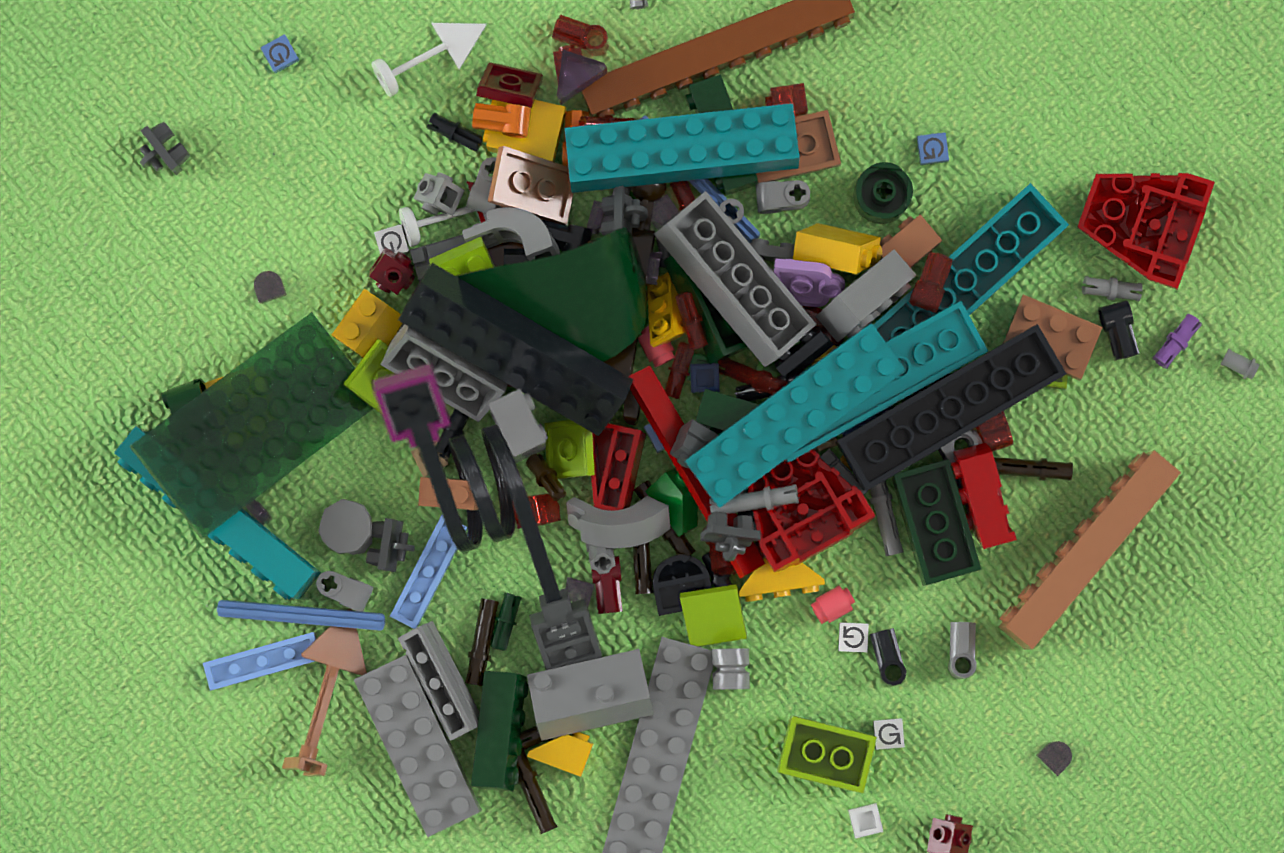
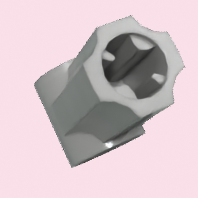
M586 543L591 569L596 570L599 574L609 573L610 569L615 566L613 549L616 548H602Z
M950 622V660L948 670L957 679H966L976 671V623ZM958 658H964L968 661L970 667L966 674L959 673L955 669V662Z

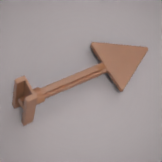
M329 626L302 652L301 656L303 658L325 664L326 671L305 744L301 746L298 757H285L282 769L304 771L303 775L308 777L325 776L328 765L316 760L319 750L317 745L338 671L341 669L360 676L367 673L357 628Z

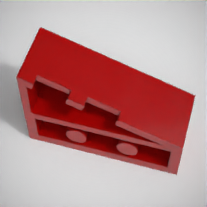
M987 443L953 451L955 462H951V467L955 479L960 481L961 488H958L962 504L966 506L967 514L965 515L970 530H972L982 548L986 549L1017 540L1015 531H1012L1008 523L1006 514H1009L1007 504L1004 505L1000 488L1002 484L993 452Z

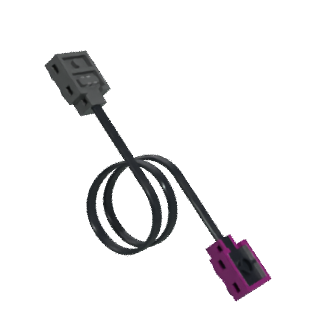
M431 363L374 380V393L391 441L393 443L408 439L411 448L419 447L447 530L459 551L466 552L477 549L480 546L483 525L494 542L510 539L515 531L517 513L544 595L539 596L542 611L531 614L530 621L546 670L601 658L600 643L585 599L571 602L567 588L561 590L558 588L523 481L499 427L494 424L493 426L482 428L481 432L496 481L500 505V522L478 463L465 436L461 434L448 439L459 478L467 480L478 510H466L468 525L466 534L434 444L435 441L440 440L438 429L450 426V421Z

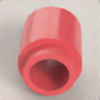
M649 326L643 328L641 331L642 335L638 337V341L649 363L653 362L656 368L675 358L673 354L675 349L672 343L669 342L653 348L650 345Z
M838 585L815 598L816 602L810 605L819 622L823 624L827 621L831 623L853 610L851 604L855 603V600L847 587L842 590Z

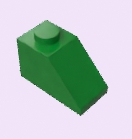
M676 468L665 472L645 491L649 497L668 506L670 526L679 537L698 526V505Z

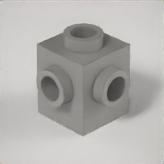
M438 172L436 176L425 173L423 179L418 184L417 192L413 199L422 203L421 209L437 216L438 212L453 216L465 190L452 183L453 179L443 173Z

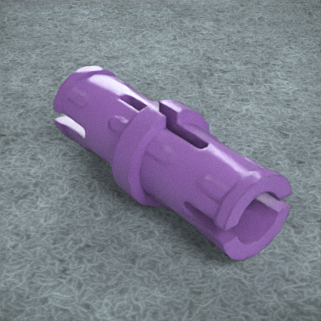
M1187 314L1177 329L1167 335V341L1152 357L1159 366L1167 369L1180 351H1184L1188 347V341L1202 326V323L1193 315Z

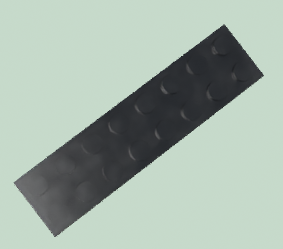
M431 263L398 319L403 324L514 388L521 389L525 394L529 393L533 399L597 436L602 433L624 403L633 379L434 263Z
M1036 324L840 438L835 443L863 491H868L1067 373L1040 327Z

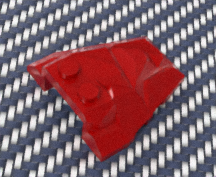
M1151 173V175L1133 176V174H1096L1077 228L1138 271L1149 281L1178 290L1200 231L1215 181L1189 173H1178V175Z
M813 449L788 463L786 460L782 461L748 487L750 493L763 491L764 487L769 486L771 489L793 486L795 484L797 486L799 503L774 506L773 510H767V508L753 510L756 529L760 531L759 546L774 573L792 565L801 564L848 538L855 530L863 527L875 518V514L862 492L855 485L852 486L841 477L840 472L834 467L831 468Z

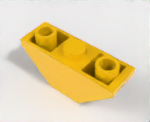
M667 272L647 283L650 345L654 348L669 343L692 331L691 321L669 273Z
M764 558L763 560L766 564L752 572L738 593L739 597H745L746 602L763 600L762 594L773 593L774 598L791 596L790 590L802 588V594L818 592L819 586L825 585L824 578L804 563L796 566L792 565L774 573L767 559Z

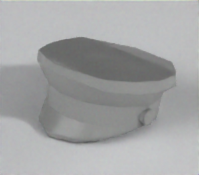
M341 499L324 509L318 532L323 542L338 554L349 553L355 555L365 553L372 544V517L364 505Z

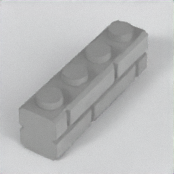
M431 621L400 636L398 640L403 649L406 650L405 653L429 700L433 702L432 706L449 740L452 741L477 728L480 712L434 622Z

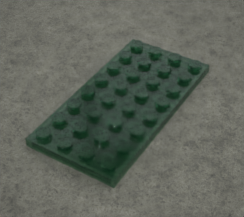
M311 312L134 442L130 448L202 540L374 408L343 385L355 367Z

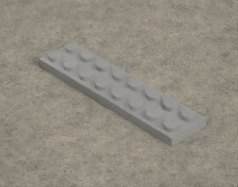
M665 637L661 638L648 685L654 715L639 718L602 853H662L713 669L712 650Z

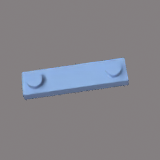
M442 515L390 617L413 629L418 627L457 551Z
M315 632L204 662L203 666L210 691L315 662L301 656L302 652L317 639Z

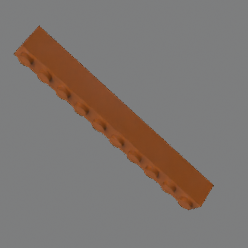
M792 0L579 83L580 91L592 120L598 118L599 121H603L615 115L614 111L625 108L626 111L632 110L641 105L640 101L650 97L652 101L660 99L667 95L668 90L676 87L678 90L686 89L689 85L694 84V80L702 77L706 80L720 74V70L730 67V70L740 68L746 64L745 60L756 57L759 60L772 54L771 50L781 46L783 50L791 48L798 44L799 39L807 36L809 39L817 38L825 33V29L832 26L835 29L845 27L851 23L850 19H853L855 11L850 0Z

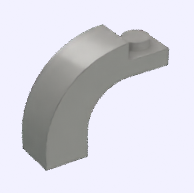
M503 207L486 211L488 221L477 223L470 228L462 230L466 243L481 236L487 249L505 242L523 244L529 261L560 254L556 241L542 220L533 213L520 208Z
M649 496L644 497L631 507L615 511L598 509L576 497L566 502L569 526L579 530L581 541L589 545L602 548L633 547L650 542L670 530L668 506Z

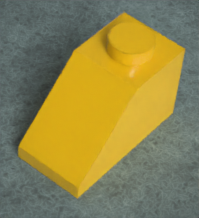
M577 732L572 735L568 734L557 737L533 748L528 752L527 757L581 777L593 743L588 741L589 735Z

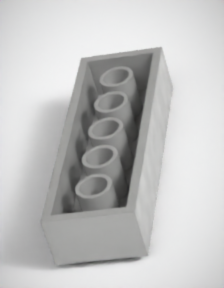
M706 191L654 234L764 367L779 359L816 325L804 308Z
M407 655L354 679L427 837L481 812L482 809L446 732Z

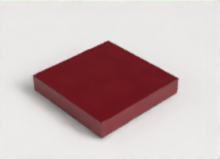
M488 62L478 85L476 96L532 108L542 84L543 75Z

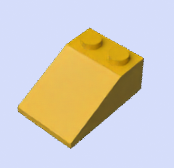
M364 288L334 330L332 336L363 358L377 339L389 346L402 325V322L398 321L401 314Z

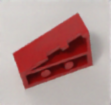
M608 423L599 436L592 433L595 475L591 476L594 507L615 511L626 509L631 505L646 433L641 430Z

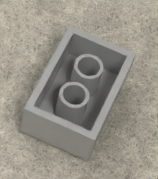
M893 249L836 296L816 318L837 342L841 341L845 336L851 338L911 288L909 282L916 274Z

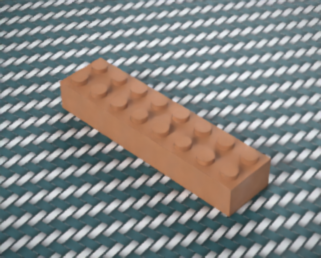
M1155 450L1148 453L1143 452L1141 455L1137 454L1127 466L1131 469L1128 474L1120 475L1109 487L1112 493L1104 498L1101 497L1091 510L1094 514L1091 518L1083 519L1073 530L1076 534L1072 540H1065L1054 553L1058 557L1053 562H1047L1036 574L1039 577L1037 582L1031 585L1028 584L1018 595L1021 601L1016 606H1009L999 619L1002 623L999 628L1022 648L1033 649L1180 475L1181 472Z

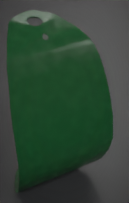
M626 227L618 228L591 243L555 256L482 269L456 276L602 362L616 356L632 344L643 330L646 322V278L634 238Z

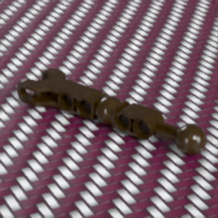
M666 183L631 186L633 196L640 200V205L648 210L647 219L639 222L638 228H632V236L643 266L646 286L655 241V231L650 230L654 202L660 200L664 195ZM646 290V303H647V300H648V292H647V290ZM639 335L632 344L616 356L604 361V363L627 376L632 375ZM629 389L624 401L623 417L627 424L636 425L641 407Z

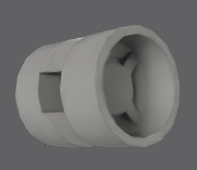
M749 648L712 649V664L717 667V671L713 673V689H750V673L745 670V667L749 665Z

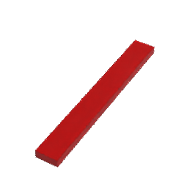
M648 366L628 376L633 379L630 390L708 522V516L712 514L710 506H712L710 504L711 497L690 468L681 466L677 462L678 459L670 455L679 429L684 423L651 366ZM736 513L727 514V526L734 527L733 519L738 516ZM753 541L749 547H745L744 554H737L735 560L730 561L739 578L766 564Z

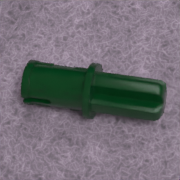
M504 592L499 616L495 617L497 623L490 643L492 648L501 651L507 649L513 625H517L515 619L522 597Z

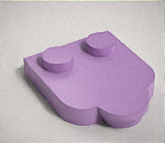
M775 258L774 274L801 306H824L828 303L829 298H835L845 288L844 278L832 273L831 268L823 263Z

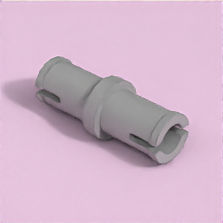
M1085 276L1083 284L1094 285V287L1082 286L1083 295L1105 296L1108 300L1121 298L1140 301L1142 294L1130 292L1131 290L1142 292V283L1122 282L1113 277L1106 280Z

